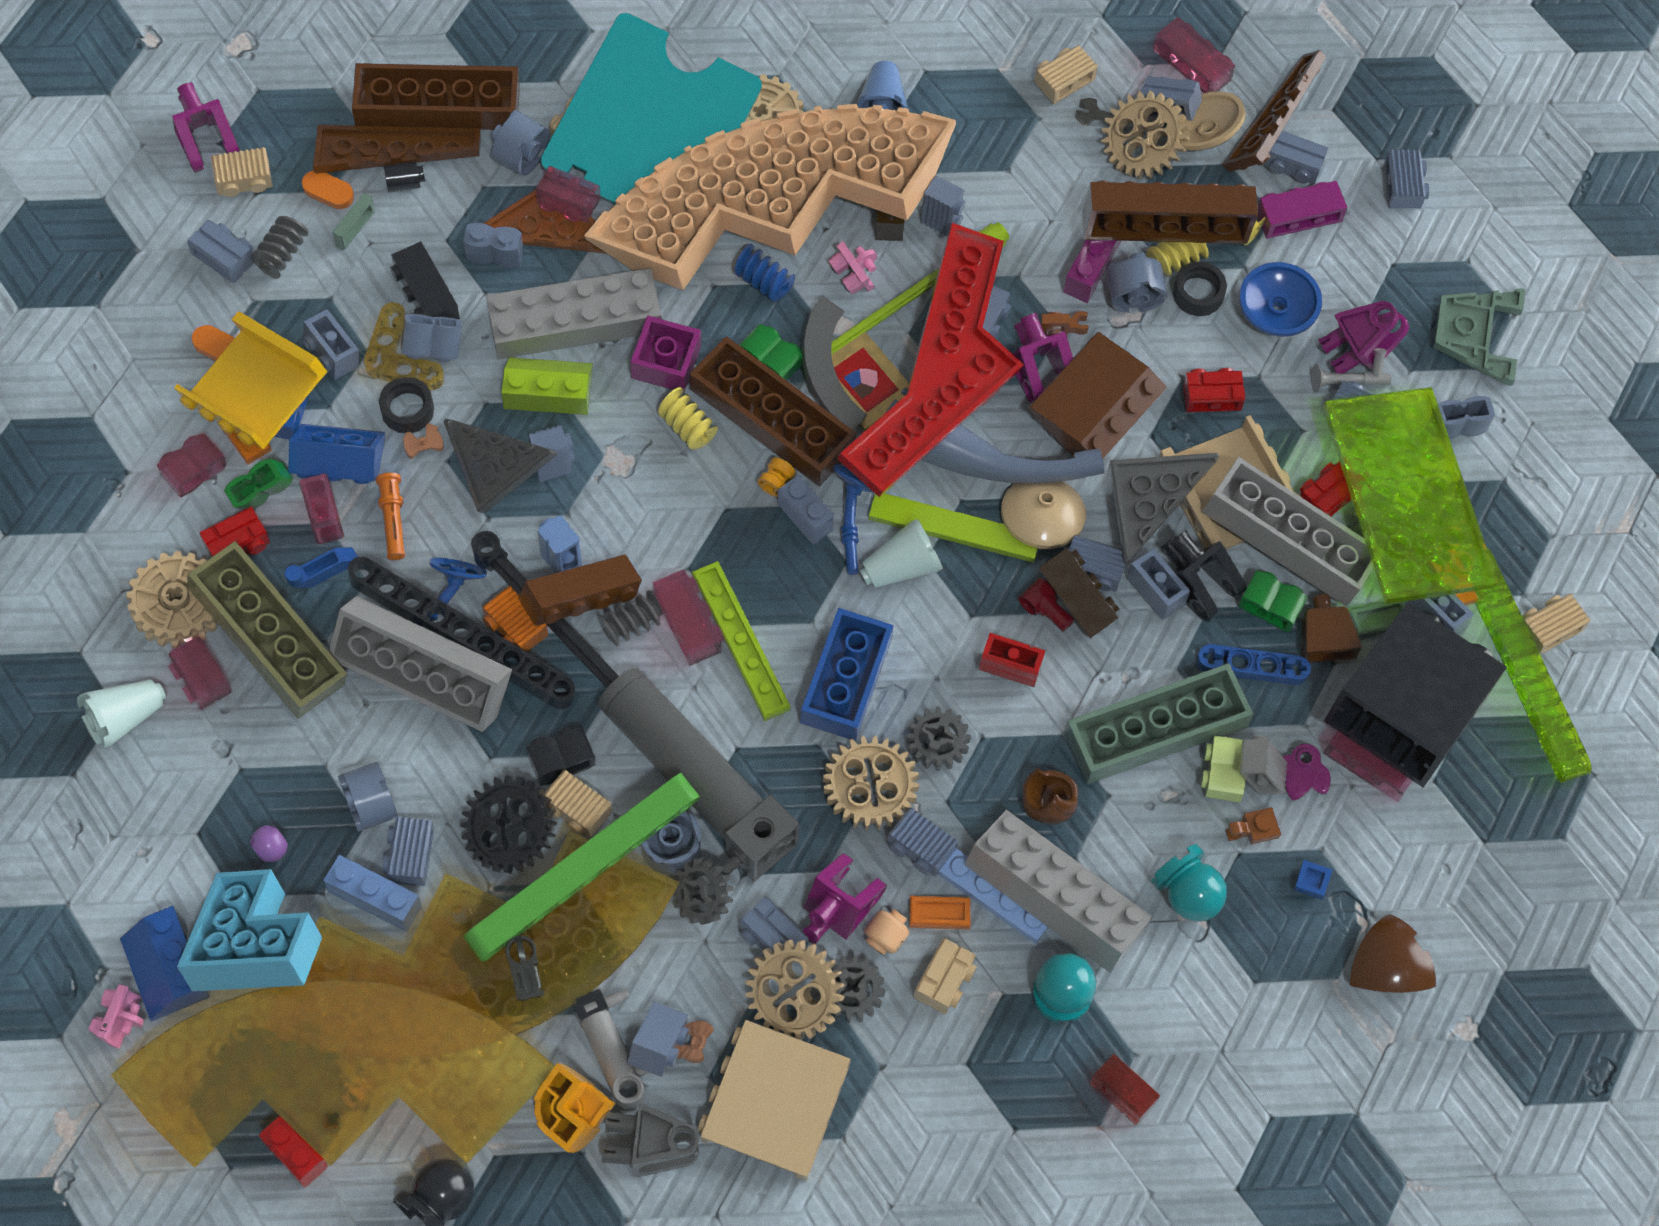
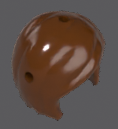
M1037 768L1025 779L1022 790L1023 807L1031 819L1043 824L1056 825L1067 821L1075 813L1079 800L1078 787L1071 777L1062 772L1053 770L1042 771Z

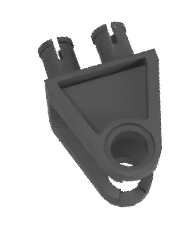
M639 1104L638 1112L635 1115L607 1112L605 1132L633 1134L635 1140L632 1146L604 1143L601 1163L630 1165V1168L633 1170V1177H643L688 1167L697 1160L699 1155V1138L696 1129L692 1125L643 1104ZM680 1142L690 1144L687 1148H678L676 1145Z

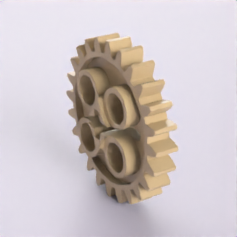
M1150 90L1146 98L1141 91H1138L1137 99L1135 100L1130 94L1128 95V103L1125 104L1119 100L1120 109H1110L1114 115L1113 119L1105 118L1110 127L1102 129V132L1108 135L1101 142L1109 146L1104 150L1107 156L1112 155L1109 161L1113 165L1118 163L1116 168L1120 172L1126 168L1125 173L1129 177L1135 172L1138 179L1142 178L1144 172L1152 179L1153 171L1155 170L1160 175H1163L1162 167L1164 166L1170 170L1173 169L1170 161L1172 159L1180 161V158L1176 155L1177 152H1186L1181 142L1189 141V138L1182 134L1188 131L1189 127L1186 124H1181L1187 118L1184 114H1179L1182 110L1179 105L1173 106L1174 101L1172 98H1168L1165 101V96L1162 93H1159L1155 99L1154 93ZM1158 112V118L1154 122H1147L1148 116L1151 113ZM1133 123L1132 131L1123 134V128L1127 124ZM1144 131H1148L1146 139H1143ZM1168 136L1165 145L1157 146V141L1160 137ZM1138 147H1143L1141 156L1133 158V151Z
M862 736L861 744L859 745L851 739L849 743L850 749L840 745L839 753L841 756L832 753L831 761L833 764L826 763L825 771L829 774L823 775V782L828 785L824 786L823 793L831 794L827 798V805L836 804L833 809L834 815L841 812L844 813L842 822L845 823L850 818L854 819L853 828H856L860 822H863L865 831H868L871 823H875L877 830H881V824L884 821L889 827H892L893 817L900 821L903 817L902 810L907 812L910 807L912 808L909 802L916 803L917 795L913 792L919 791V784L914 781L918 780L919 772L912 771L915 768V761L906 762L909 753L906 751L899 754V744L894 745L892 748L888 747V738L882 744H878L877 736L873 737L872 743H867L866 738ZM865 759L870 761L872 783L876 784L874 794L878 804L877 807L872 805L870 783L867 782L868 772L864 762ZM885 763L890 766V769L880 771L876 768V765ZM851 767L858 768L861 771V773L859 775L853 776L850 775L846 770ZM890 790L896 796L894 798L887 799L884 798L881 795V793L883 791ZM862 795L866 798V801L856 803L852 800V797Z
M792 939L785 941L784 947L778 942L773 945L774 951L770 948L763 950L765 958L759 956L754 959L759 967H752L748 970L755 976L745 981V984L753 987L752 991L745 994L746 997L754 998V1002L748 1008L758 1009L759 1012L754 1017V1020L764 1018V1027L769 1028L773 1026L774 1031L780 1033L784 1031L785 1035L791 1037L795 1034V1038L799 1040L804 1039L806 1033L810 1039L816 1036V1030L820 1033L826 1030L824 1022L832 1024L835 1021L830 1013L837 1014L841 1011V1008L835 1002L844 1000V996L837 993V990L844 987V984L836 982L835 978L842 973L841 971L832 972L831 967L836 961L831 960L826 963L824 958L827 951L816 954V944H812L806 949L805 940L798 941L796 947ZM794 961L801 964L803 968L802 976L794 973L792 969ZM812 973L816 975L814 980L799 989L795 995L784 1000L778 1007L774 1006V1002L792 990L795 985L804 981ZM770 979L778 983V994L770 990ZM811 987H815L820 991V1001H815L811 997ZM788 1004L793 1005L796 1008V1019H793L788 1015Z

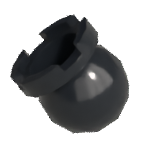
M447 1158L434 1159L417 1171L412 1180L411 1191L406 1192L401 1189L393 1198V1202L410 1220L416 1216L425 1226H444V1221L457 1219L467 1211L473 1199L474 1182L467 1168L458 1161Z

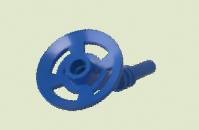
M834 464L833 470L847 483L845 487L847 492L841 538L842 544L845 545L847 574L856 575L859 572L856 544L859 542L858 527L855 525L857 495L861 496L862 491H873L847 467Z
M432 558L429 562L432 568L447 576L446 582L449 584L437 598L445 604H448L460 589V585H464V580L480 579L487 575L485 569L460 560ZM433 614L429 619L436 622L439 614Z

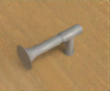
M1381 348L1374 349L1372 373H1328L1321 370L1319 364H1315L1311 378L1313 391L1317 393L1322 386L1328 384H1342L1343 380L1357 382L1362 385H1390L1391 374L1382 373L1387 351Z

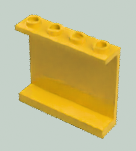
M238 311L231 320L239 328L240 333L191 391H188L179 384H176L174 389L181 396L179 401L189 410L198 409V413L204 419L211 423L213 420H216L218 422L217 425L226 433L231 435L235 432L238 434L237 437L247 446L251 447L254 444L263 450L328 371L316 356Z

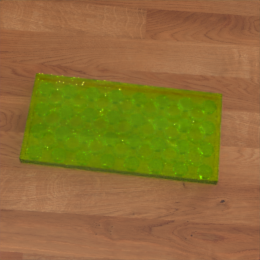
M1432 387L1325 401L1323 410L1385 604L1496 588L1498 580Z

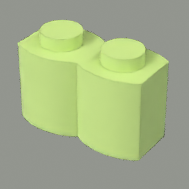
M1214 735L1212 744H1206L1204 761H1209L1208 770H1203L1201 788H1206L1205 797L1241 802L1246 780L1240 774L1243 740Z

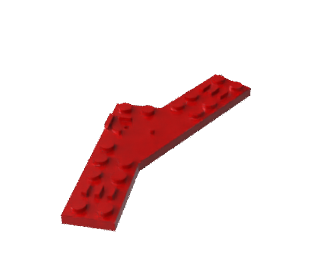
M952 223L944 247L907 393L846 447L837 458L878 497H881L979 407L998 393L1000 388L1012 379L1024 365L983 328L1004 244L1003 240Z

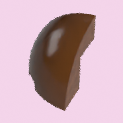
M1388 914L1377 921L1362 940L1353 961L1349 985L1378 992H1417L1436 987V975L1429 951H1423L1414 938L1417 932L1400 918Z

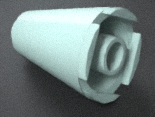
M915 519L862 562L864 568L859 571L867 585L872 583L877 588L936 573L942 570L943 567L921 523Z
M146 680L82 693L77 697L78 708L82 706L85 708V715L81 717L92 739L97 745L102 743L101 749H106L163 707V700L166 699V695L159 683L155 684L152 680Z

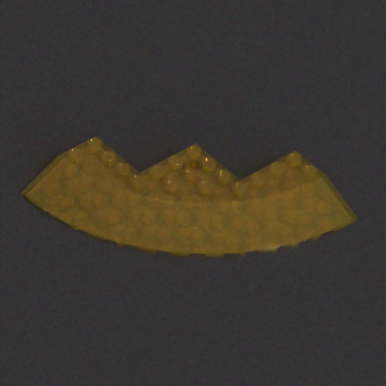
M569 831L551 868L589 841V839ZM623 857L520 936L529 937L536 946L538 965L536 966L542 986L539 991L544 990V996L537 999L530 998L524 1002H519L516 997L510 965L506 958V946L488 960L481 962L463 939V936L470 929L505 904L506 901L445 873L404 956L323 917H319L315 925L322 936V940L304 986H284L261 1029L301 1045L342 1055L377 1059L427 1058L461 1053L504 1041L548 1021L573 1006L577 1002L575 999L590 993L607 980L639 947L660 919L680 882L627 857ZM461 911H465L466 920L457 923L453 916L454 913L459 915ZM522 941L526 961H528L532 956V949L527 942ZM514 943L510 949V956L513 961L520 963L517 945Z
M328 979L307 981L304 986L270 987L255 990L215 1004L177 1023L138 1050L111 1076L146 1120L194 1168L201 1164L263 1100L326 1162L332 1165L398 1097L467 1164L538 1091L555 1065L529 1042H526L505 1026L500 1025L478 1011L459 1004L457 1001L433 995L417 988H408L385 982ZM335 1112L338 1113L337 1122L340 1125L335 1123L331 1125L328 1122L329 1117L327 1113L330 1115Z

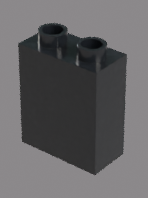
M1407 602L1342 688L1324 722L1424 788L1507 669V666L1496 660L1486 647L1470 643L1447 628L1437 615L1428 611H1421Z

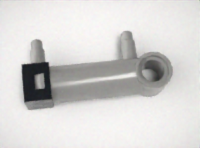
M599 988L572 1000V1008L613 1094L616 1105L624 1111H633L639 1107V1104L644 1102V1086L640 1077L650 1072L627 1064L629 1054L609 1013V1008L628 999L629 994L627 990H622L603 997ZM631 1086L637 1090V1093L632 1098H625L620 1094L621 1090Z

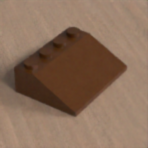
M1097 332L1028 408L1073 457L1075 452L1100 448L1102 458H1104L1163 393L1167 386L1147 365L1102 333Z

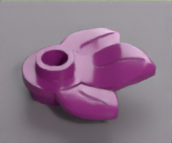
M1301 744L1293 750L1291 755L1282 756L1288 763L1286 765L1287 770L1285 771L1287 773L1285 784L1286 791L1291 800L1296 801L1300 799L1311 787L1318 793L1327 794L1330 788L1331 776L1328 768L1321 763L1320 752L1315 746ZM1302 754H1310L1312 760L1309 763H1303L1300 760Z

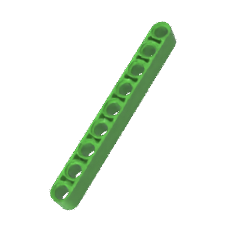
M682 773L674 776L475 925L463 936V939L481 962L488 960L507 946V943L512 938L523 934L699 800L700 796Z

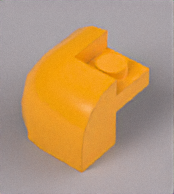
M557 1063L541 1084L533 1099L535 1100L534 1113L537 1120L536 1124L545 1135L565 1151L575 1153L583 1149L601 1130L599 1125L607 1116V1112H610L616 1103L596 1088V1085L586 1077L564 1064Z

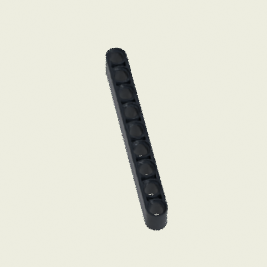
M361 556L354 558L349 563V581L351 586L357 591L404 619L506 666L504 664L506 659H516L519 664L514 667H508L512 669L509 681L556 709H566L573 703L575 685L568 676L373 560ZM359 570L369 572L364 578L355 576V573ZM383 585H391L394 587V589L388 593H384L379 590L380 587ZM409 599H414L419 602V604L415 607H407L406 605H404V603ZM433 614H440L444 619L440 622H432L429 617ZM458 629H465L469 634L465 637H458L454 632ZM488 643L494 649L489 652H483L479 649V646ZM533 673H539L544 679L534 682L529 679V676ZM558 688H564L569 694L565 697H559L554 694V691Z

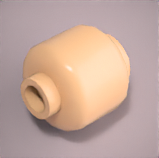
M892 909L890 913L885 910L878 911L864 930L867 936L865 942L882 955H885L886 952L890 954L896 953L910 934L909 929L904 925L907 919L895 909Z

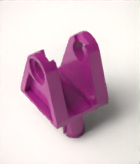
M193 82L180 85L177 88L180 94L178 99L183 106L184 112L172 116L173 126L193 172L197 173L204 169V164L192 137L194 129L208 125V127L214 125L227 154L229 152H239V148L219 99L203 104L200 102Z
M1379 301L1335 314L1334 316L1339 323V327L1324 337L1319 338L1318 341L1322 344L1321 347L1326 354H1329L1347 341L1350 343L1352 350L1331 361L1336 373H1346L1359 364H1365L1372 371L1374 349H1385L1387 351L1386 358L1406 336L1409 330V323L1402 314L1397 312V309L1390 302ZM1384 309H1388L1391 311L1378 315L1379 312ZM1398 320H1400L1401 326L1399 330H1397L1394 333H1390V331L1397 324Z
M1037 313L1021 318V322L1014 325L1023 347L1018 348L1013 355L1024 364L1015 376L1030 403L1044 390L1034 356L1038 353L1041 356L1046 355L1056 375L1073 359L1065 331L1052 336L1045 335Z
M845 853L841 854L815 878L803 907L810 913L809 918L811 922L802 932L809 938V942L814 944L819 941L829 928L847 940L883 896L888 885L876 878L855 898L850 894L847 895L837 886L849 872L850 868L848 866L854 860Z

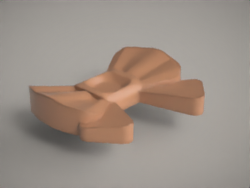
M429 423L426 424V437L417 439L411 432H406L403 438L405 452L409 459H413L421 451L429 449L443 451L444 449L443 439L438 432V427Z
M701 1020L685 1025L686 1028L690 1029L689 1035L692 1039L690 1045L677 1046L676 1049H679L677 1059L683 1058L691 1063H700L704 1060L703 1049L707 1038L713 1033L714 1028L709 1023Z

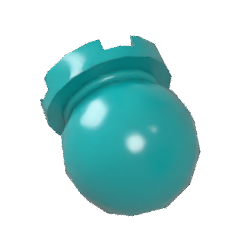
M1198 844L1187 847L1188 855L1180 860L1175 855L1155 872L1154 875L1156 877L1150 881L1157 890L1168 889V901L1173 911L1184 919L1203 922L1217 916L1223 908L1227 897V885L1222 874L1212 865L1201 863L1205 852Z
M1073 953L1056 954L1041 965L1033 983L1032 995L1035 1007L1043 1017L1058 1023L1059 1021H1077L1086 1014L1096 993L1097 983L1094 971L1088 962Z

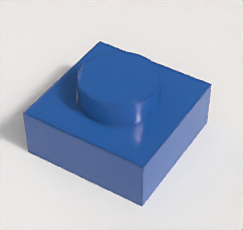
M1303 860L1293 890L1322 900L1325 896L1332 869Z

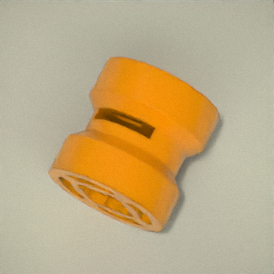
M774 457L768 464L767 472L761 474L757 483L763 491L771 496L778 497V490L793 479L796 471L787 461Z

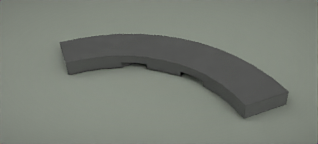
M822 295L815 304L806 323L802 340L803 368L814 398L818 399L825 410L853 431H856L865 420L867 414L844 391L835 373L831 355V343L835 326L845 311Z

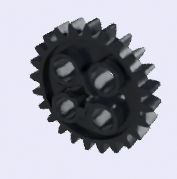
M506 775L503 783L500 778L494 777V786L484 782L483 788L485 791L483 793L477 790L473 791L477 800L475 802L471 800L466 801L471 807V811L462 812V815L468 817V822L460 824V827L468 829V833L461 836V838L471 841L465 849L470 852L476 851L472 859L478 862L483 860L482 867L489 869L492 866V871L498 873L503 868L505 873L512 874L514 866L517 871L523 872L524 862L528 866H535L533 857L536 856L543 859L544 856L540 851L541 848H551L546 839L547 837L553 838L556 836L553 832L549 831V827L557 825V822L549 819V816L556 813V810L546 807L552 800L549 797H542L545 790L540 787L535 788V782L528 780L525 783V778L517 776L514 781L512 776ZM511 798L509 804H507V799ZM527 802V811L520 816L519 807L522 803ZM498 803L499 811L497 815L491 817L490 810L494 804ZM512 820V825L507 826V828H505V824L510 823V821ZM526 832L527 841L520 846L518 843L519 836ZM497 833L499 837L498 842L495 846L491 847L490 838L493 834Z

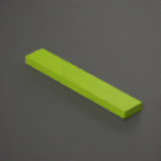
M886 493L881 497H878L876 494L874 496L868 520L904 528L908 523L917 519L928 536L1034 563L1038 548L1018 541L1002 523Z
M717 561L692 571V577L763 721L765 722L791 711V706L719 562Z

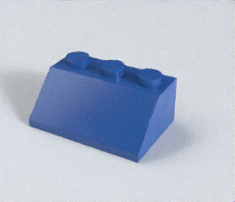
M301 424L289 440L288 472L290 474H297L299 478L321 476L325 477L328 481L351 479L358 484L374 482L380 470L385 432Z
M173 906L143 917L120 938L151 1022L210 998L208 991H192L177 968L188 939Z

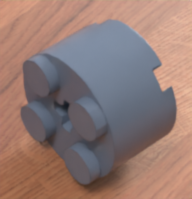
M514 110L503 126L499 124L495 127L491 136L495 141L490 157L515 173L526 176L540 163L541 158L538 155L541 149H546L550 141V130L518 110Z
M1138 252L1132 254L1130 259L1108 265V281L1112 306L1116 310L1129 313V308L1138 307L1139 312H1145L1160 306L1164 302V296L1167 297L1162 264L1158 260L1148 258L1146 253Z
M378 762L362 766L338 776L358 832L398 817Z
M684 811L641 844L642 856L647 865L656 874L677 875L676 870L684 869L685 862L699 858L701 853V830L696 818L690 813L688 814ZM667 839H672V841L675 842V843H671V844H670V843H669L668 841H666V840H667Z

